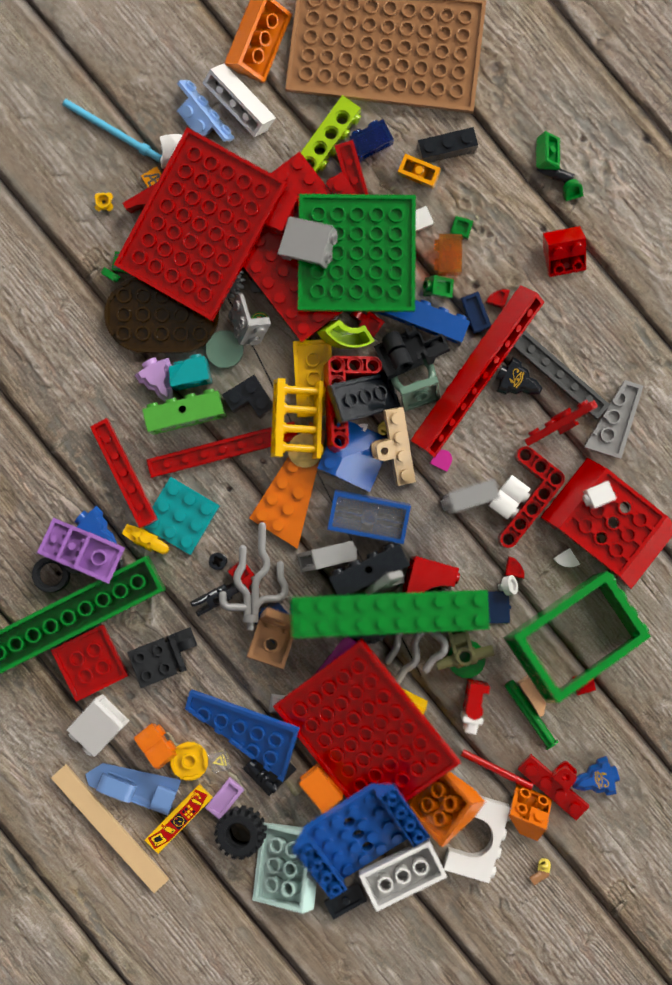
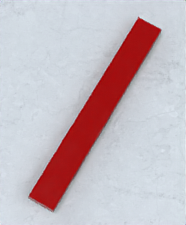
M292 421L286 424L295 425V422ZM272 427L146 459L150 477L155 478L270 448ZM286 432L283 435V442L289 443L298 434Z

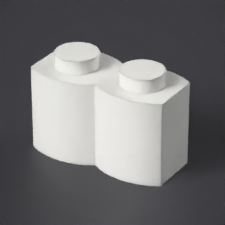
M510 475L499 490L501 498L492 500L488 506L503 518L508 520L511 517L513 519L519 511L517 506L520 502L525 503L531 495L528 493L530 488L513 475Z

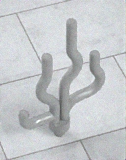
M264 522L259 523L258 552L263 566L252 580L251 594L241 582V576L246 568L247 547L245 545L239 547V565L233 577L234 585L243 595L244 604H230L227 602L226 592L221 591L219 593V603L224 610L243 611V622H247V630H254L255 623L258 622L259 608L262 604L281 602L286 598L289 590L288 583L284 577L283 561H278L276 575L277 581L281 586V592L278 595L259 597L260 580L270 569V558L266 552V524Z
M425 632L416 633L412 639L411 649L413 658L396 675L395 680L399 685L405 675L419 664V642ZM428 632L434 639L439 641L441 648L437 653L431 655L422 669L425 674H428L433 665L443 659L448 652V641L439 632ZM396 633L394 635L393 646L384 660L386 665H390L399 652L401 638L404 633Z

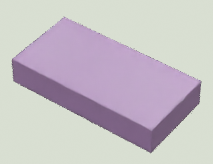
M229 777L206 805L205 809L217 819H220L242 794L244 788Z

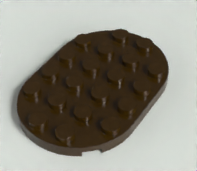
M136 277L120 283L121 285L111 292L105 305L104 317L108 332L120 346L136 353H189L196 351L207 344L216 332L219 324V311L215 319L211 321Z

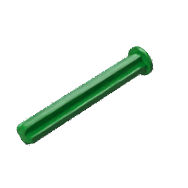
M508 681L504 687L545 744V749L548 750L559 742L558 739H554L515 681Z

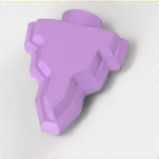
M154 357L145 361L142 364L144 369L135 374L139 383L145 384L148 390H154L157 396L164 402L173 398V389L170 385L169 366L172 365L169 358L157 361Z

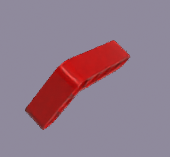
M333 356L324 365L327 446L332 452L337 453L347 447L349 432L348 422L340 423V427L334 425L333 420H337L327 386L331 385L332 382H344L346 378H362L377 374L382 368V363L377 357ZM331 363L336 364L338 370L332 369ZM349 363L355 365L356 371L350 368ZM368 364L373 365L374 371L368 368ZM335 438L341 441V446L335 444Z
M528 446L519 448L515 453V459L541 482L520 507L514 518L509 521L499 534L498 542L504 548H511L517 544L565 482V476L559 469ZM522 450L529 453L527 461L522 460L520 457ZM537 462H541L544 465L542 473L535 469ZM552 474H556L559 477L558 484L551 482L550 477ZM541 489L547 491V498L545 500L541 499L538 495ZM529 504H533L536 508L533 515L527 512ZM517 519H521L524 522V527L521 530L515 527ZM505 534H509L512 537V542L509 545L503 542Z

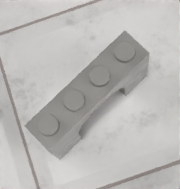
M491 479L447 493L442 496L443 500H440L443 511H447L450 514L501 497L495 479Z

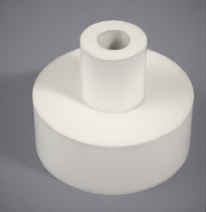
M512 575L503 577L502 582L498 584L499 591H503L507 596L517 594L518 583L516 578Z

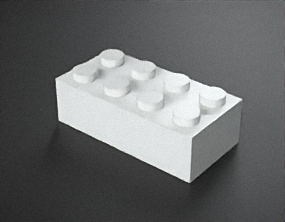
M430 839L425 840L416 847L412 845L407 846L359 870V877L376 912L447 877Z

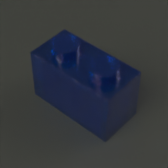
M383 119L380 121L374 120L368 124L367 128L363 130L357 129L349 136V141H354L360 162L392 146L394 138Z

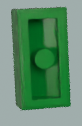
M544 131L537 137L536 168L560 169L559 137L547 131Z

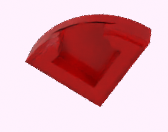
M502 289L492 293L486 300V303L503 309L510 290Z
M508 556L505 575L524 579V570L521 564L515 558Z

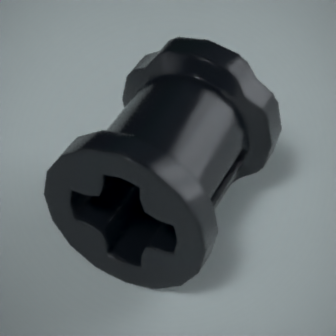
M214 553L209 558V565L215 570L225 568L228 562L227 557L221 553ZM216 556L223 559L220 567L218 564L214 565L213 561L216 560Z

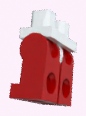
M467 679L463 703L464 711L460 713L463 721L462 728L465 733L476 734L478 724L483 725V695L490 692V685L485 681Z

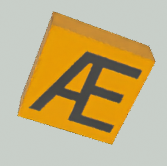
M156 166L141 175L146 186L150 187L158 182L161 172Z

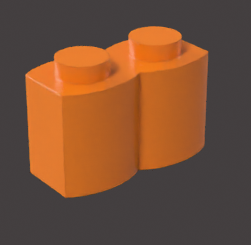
M151 723L137 734L134 740L155 769H160L177 756L175 752L177 748L171 740L167 741L164 736L166 732L161 725Z

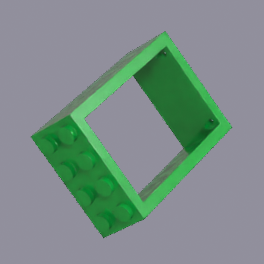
M608 571L592 575L503 637L546 703H560L651 637L648 633L649 628L644 622H641L637 610L629 604L627 595L623 590L619 589L615 577ZM599 587L631 638L559 688L555 685L527 643L526 637Z

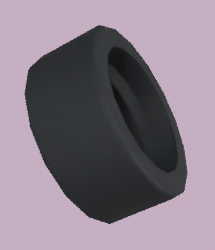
M47 557L40 559L32 569L34 585L46 593H54L64 589L70 580L71 573L66 570L65 565ZM48 563L57 564L62 570V579L54 586L46 585L40 577L42 567Z

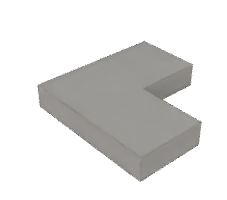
M399 570L387 573L364 592L366 595L392 592L405 583L404 576Z

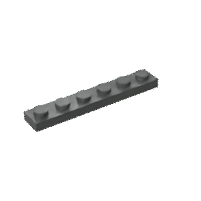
M526 331L523 332L513 348L576 403L580 404L585 400H588L590 403L595 400L598 407L588 413L597 420L610 404Z

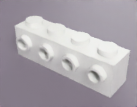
M225 64L209 70L202 83L250 134L256 137L268 131L276 117Z

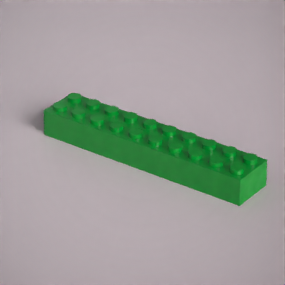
M145 556L115 571L109 584L97 580L1 629L0 674L165 591L166 588L150 556Z
M488 590L289 598L291 638L490 630Z

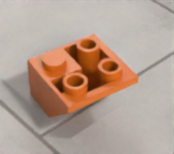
M518 784L515 785L509 818L519 834L536 841L541 838L547 829L552 799L534 790L530 791Z

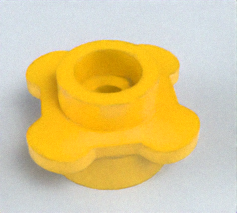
M112 193L95 194L96 211L113 210Z

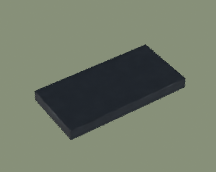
M385 372L327 386L339 424L383 413V410L401 407L391 379H388Z

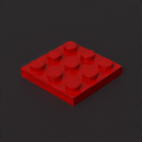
M104 624L51 650L76 702L129 676Z

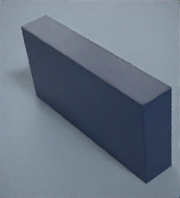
M479 292L460 298L467 319L470 321L469 324L473 334L489 329L491 323Z

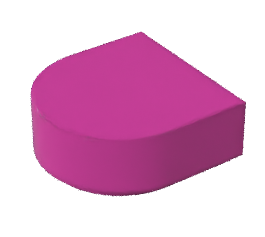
M440 450L436 457L432 458L430 464L447 472L452 463V455L447 450Z

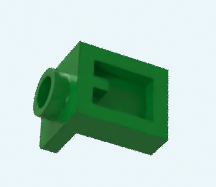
M437 275L426 277L423 282V296L452 298L454 279Z

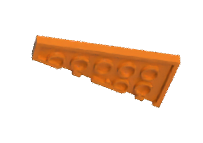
M322 429L321 444L324 445L326 431ZM288 456L249 519L257 524L264 522L268 531L298 549L319 461L311 467L303 468L295 465Z

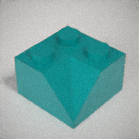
M201 354L189 356L190 359L173 363V366H169L170 385L175 391L213 384L209 363L205 356H201Z

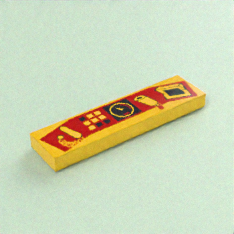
M199 783L150 833L145 841L159 853L205 807L213 796Z

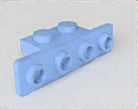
M179 80L177 84L188 98L177 112L188 126L204 137H207L214 129L224 142L232 141L234 136L231 134L230 128L223 124L219 119V114L210 108L207 99L198 93L195 84L189 80Z

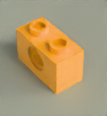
M408 154L404 155L398 169L399 176L434 189L441 172V168Z

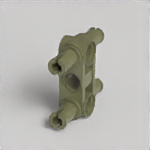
M468 630L448 631L453 653L437 661L436 664L438 670L454 666L456 668L468 667L477 664L480 659L495 656L492 645L476 649L472 647ZM464 652L469 653L471 656L470 660L466 663L460 661V655Z

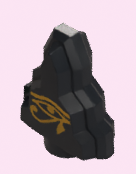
M514 357L508 366L502 365L496 379L500 380L497 392L505 395L508 393L517 395L520 392L528 395H539L542 391L538 381L530 377L528 370L522 367V362Z

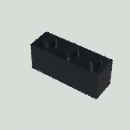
M474 127L421 139L417 142L419 159L427 163L474 153L478 148Z

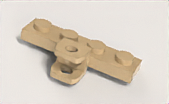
M396 407L383 410L388 439L376 440L370 444L372 457L381 461H392L396 486L414 483L416 480L404 408Z

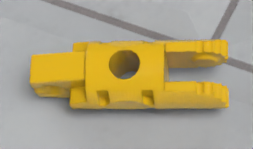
M127 524L122 532L134 544L142 546L150 552L154 550L164 555L170 550L166 543L158 539L159 536L149 533L143 528Z

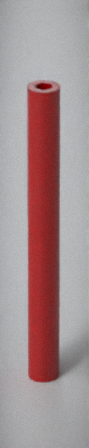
M463 749L461 757L530 791L532 790L534 783Z

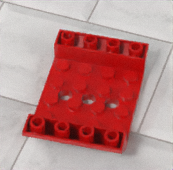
M589 458L585 459L540 517L552 528L559 529L617 575L615 578L629 589L633 588L672 538V521L666 514L609 469ZM609 481L616 499L593 509L590 506L587 507L583 500V491ZM622 502H626L629 505L627 513H623L620 510ZM610 517L617 519L618 524L615 528H611L608 525ZM599 532L604 533L606 536L604 543H599L596 540V535Z

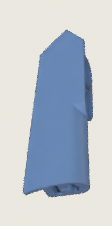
M106 763L100 764L85 774L88 785L95 788L96 791L123 802L138 804L167 816L181 783L180 779Z

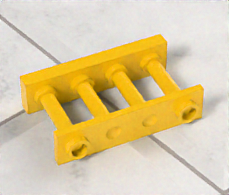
M286 378L275 379L273 383L271 457H283V453L286 451L312 453V459H321L324 451V446L321 444L322 404L326 394L323 381L316 382L315 387L288 386V384H285ZM287 393L314 395V407L287 405L285 403V395ZM287 413L314 414L313 426L286 424L284 422V415ZM286 432L313 434V445L286 444V442H283V435Z

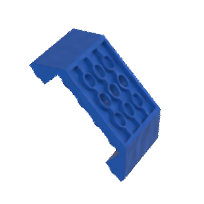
M372 783L306 824L292 849L328 897L333 899L347 890L344 879L407 839L413 847H416L429 839L430 836L395 785ZM352 817V820L344 822L346 818ZM356 830H361L360 833L353 834ZM365 842H370L369 845L362 846Z

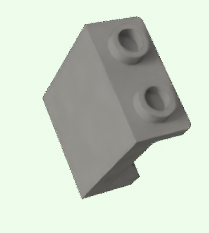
M289 217L278 254L285 260L291 261V259H296L327 268V265L332 260L333 245L338 240L337 231L331 225Z

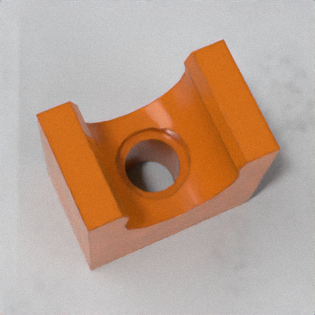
M318 762L300 776L301 781L299 785L323 814L343 799V793Z

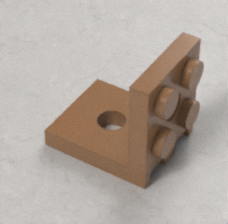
M267 607L260 614L246 658L283 670L294 639L290 635V615ZM267 640L275 641L276 648L274 650L267 649Z

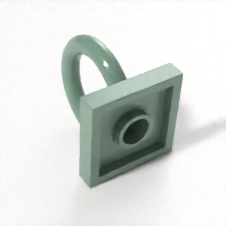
M423 359V365L428 370L427 379L415 381L407 386L399 382L398 376L391 379L392 385L401 394L402 406L405 412L438 401L441 398L433 363L428 365L426 359Z

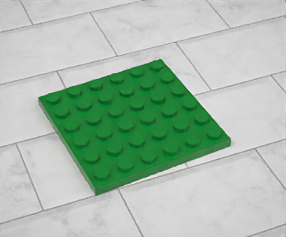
M299 194V219L333 226L337 231L338 240L333 245L332 260L327 265V268L298 260V311L415 312L416 195Z

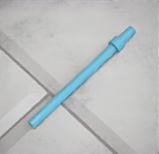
M68 99L63 101L62 105L134 147L143 156H149L155 161L160 162L162 155L152 150L151 146L138 142Z

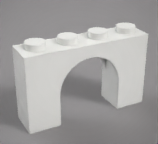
M481 796L486 802L475 818L485 821L490 826L491 837L489 843L483 850L475 853H468L448 847L443 868L449 872L489 883L490 878L495 876L496 867L494 864L501 855L502 848H500V843L506 837L507 829H505L507 821L510 822L509 812L511 807L507 803Z

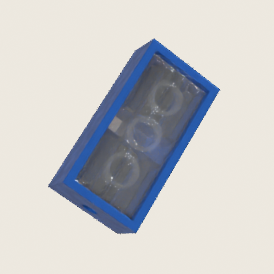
M335 490L328 530L404 544L411 504Z

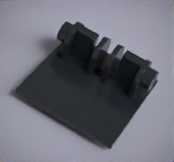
M251 759L242 769L268 796L272 793L274 794L283 782L274 773L264 769V766L258 761ZM291 762L289 763L285 780L297 770Z

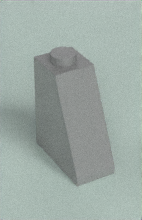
M353 541L298 553L297 557L301 572L357 560V548Z

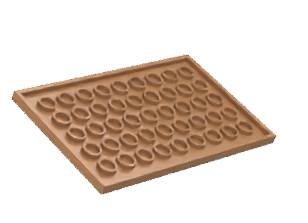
M296 0L285 90L292 93L340 98L343 95L347 99L473 113L486 0Z

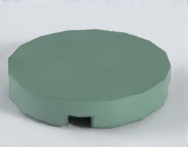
M221 330L214 333L208 339L206 354L214 366L228 369L236 366L242 359L244 346L239 345L238 339L235 338L233 332Z

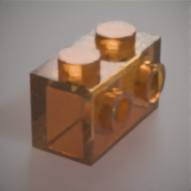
M439 234L438 240L434 241V251H438V259H434V270H437V276H460L462 273V234Z

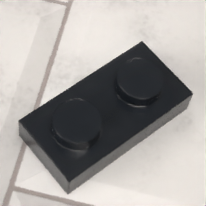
M357 882L335 898L324 900V904L334 920L365 903L367 898Z

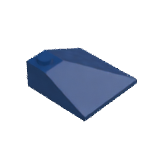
M348 421L349 443L347 447L335 453L330 451L327 446L317 469L370 492L383 461L372 457L370 444L373 441L387 437L369 429L363 431V428L358 424ZM335 438V444L341 446V441Z

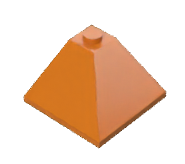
M448 772L409 799L407 804L425 830L440 847H444L477 815L486 801L474 788L452 772Z

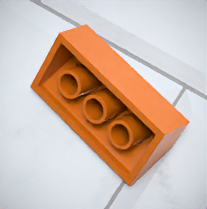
M250 0L224 64L238 74L265 83L292 13L275 0Z

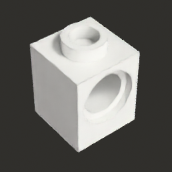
M609 481L583 491V500L586 506H590L591 509L616 499Z

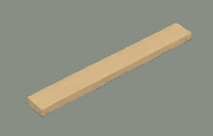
M67 764L51 777L55 784L153 893L169 880L164 872Z

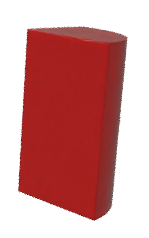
M284 191L264 228L283 236L288 218L292 217L299 202L298 195Z

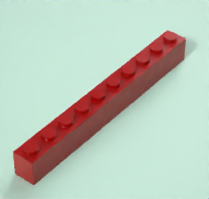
M521 285L514 292L485 336L480 340L472 354H470L468 360L458 371L451 384L436 402V405L419 429L414 433L410 441L420 450L434 458L545 303L537 292Z

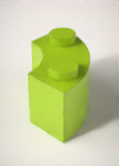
M340 319L331 321L317 331V334L326 343L339 349L359 348L375 341L365 325L351 328L344 325Z

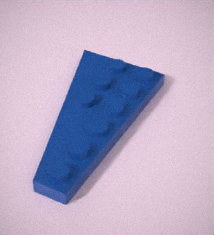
M193 689L189 692L185 710L201 722H206L215 729L214 731L217 734H222L229 740L228 742L252 760L258 761L268 772L271 771L278 776L280 781L283 782L285 780L300 727Z

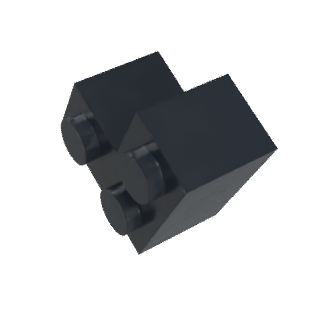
M255 374L222 394L233 413L249 403L260 419L273 410V403Z

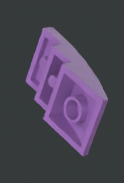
M53 518L37 553L109 584L125 548Z

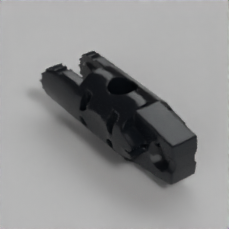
M234 582L229 585L223 584L190 602L192 607L204 602L208 603L196 611L197 616L199 617L220 606L219 593L221 591L226 592L227 601L233 599L232 596L240 592L234 585Z

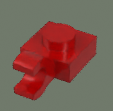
M352 312L350 315L355 320L361 322L359 326L365 325L373 338L385 323L372 312H368L367 315L362 312Z

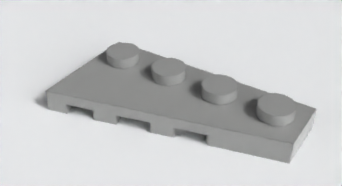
M626 380L623 381L583 448L621 459L643 389L642 385Z

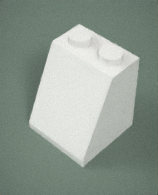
M102 694L94 699L67 731L69 732V737L74 742H79L83 746L82 749L86 754L95 757L130 720Z

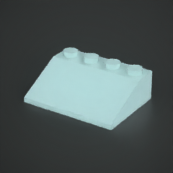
M264 822L263 825L267 826L265 831L267 835L264 843L258 849L252 900L298 913L313 910L317 881L292 849L304 827Z

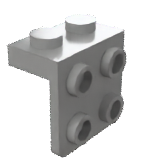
M238 294L229 311V320L233 322L234 336L238 339L239 345H257L262 342L270 327L269 317L251 319L244 295Z

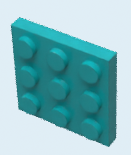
M170 477L152 507L158 520L144 528L192 555L220 505Z

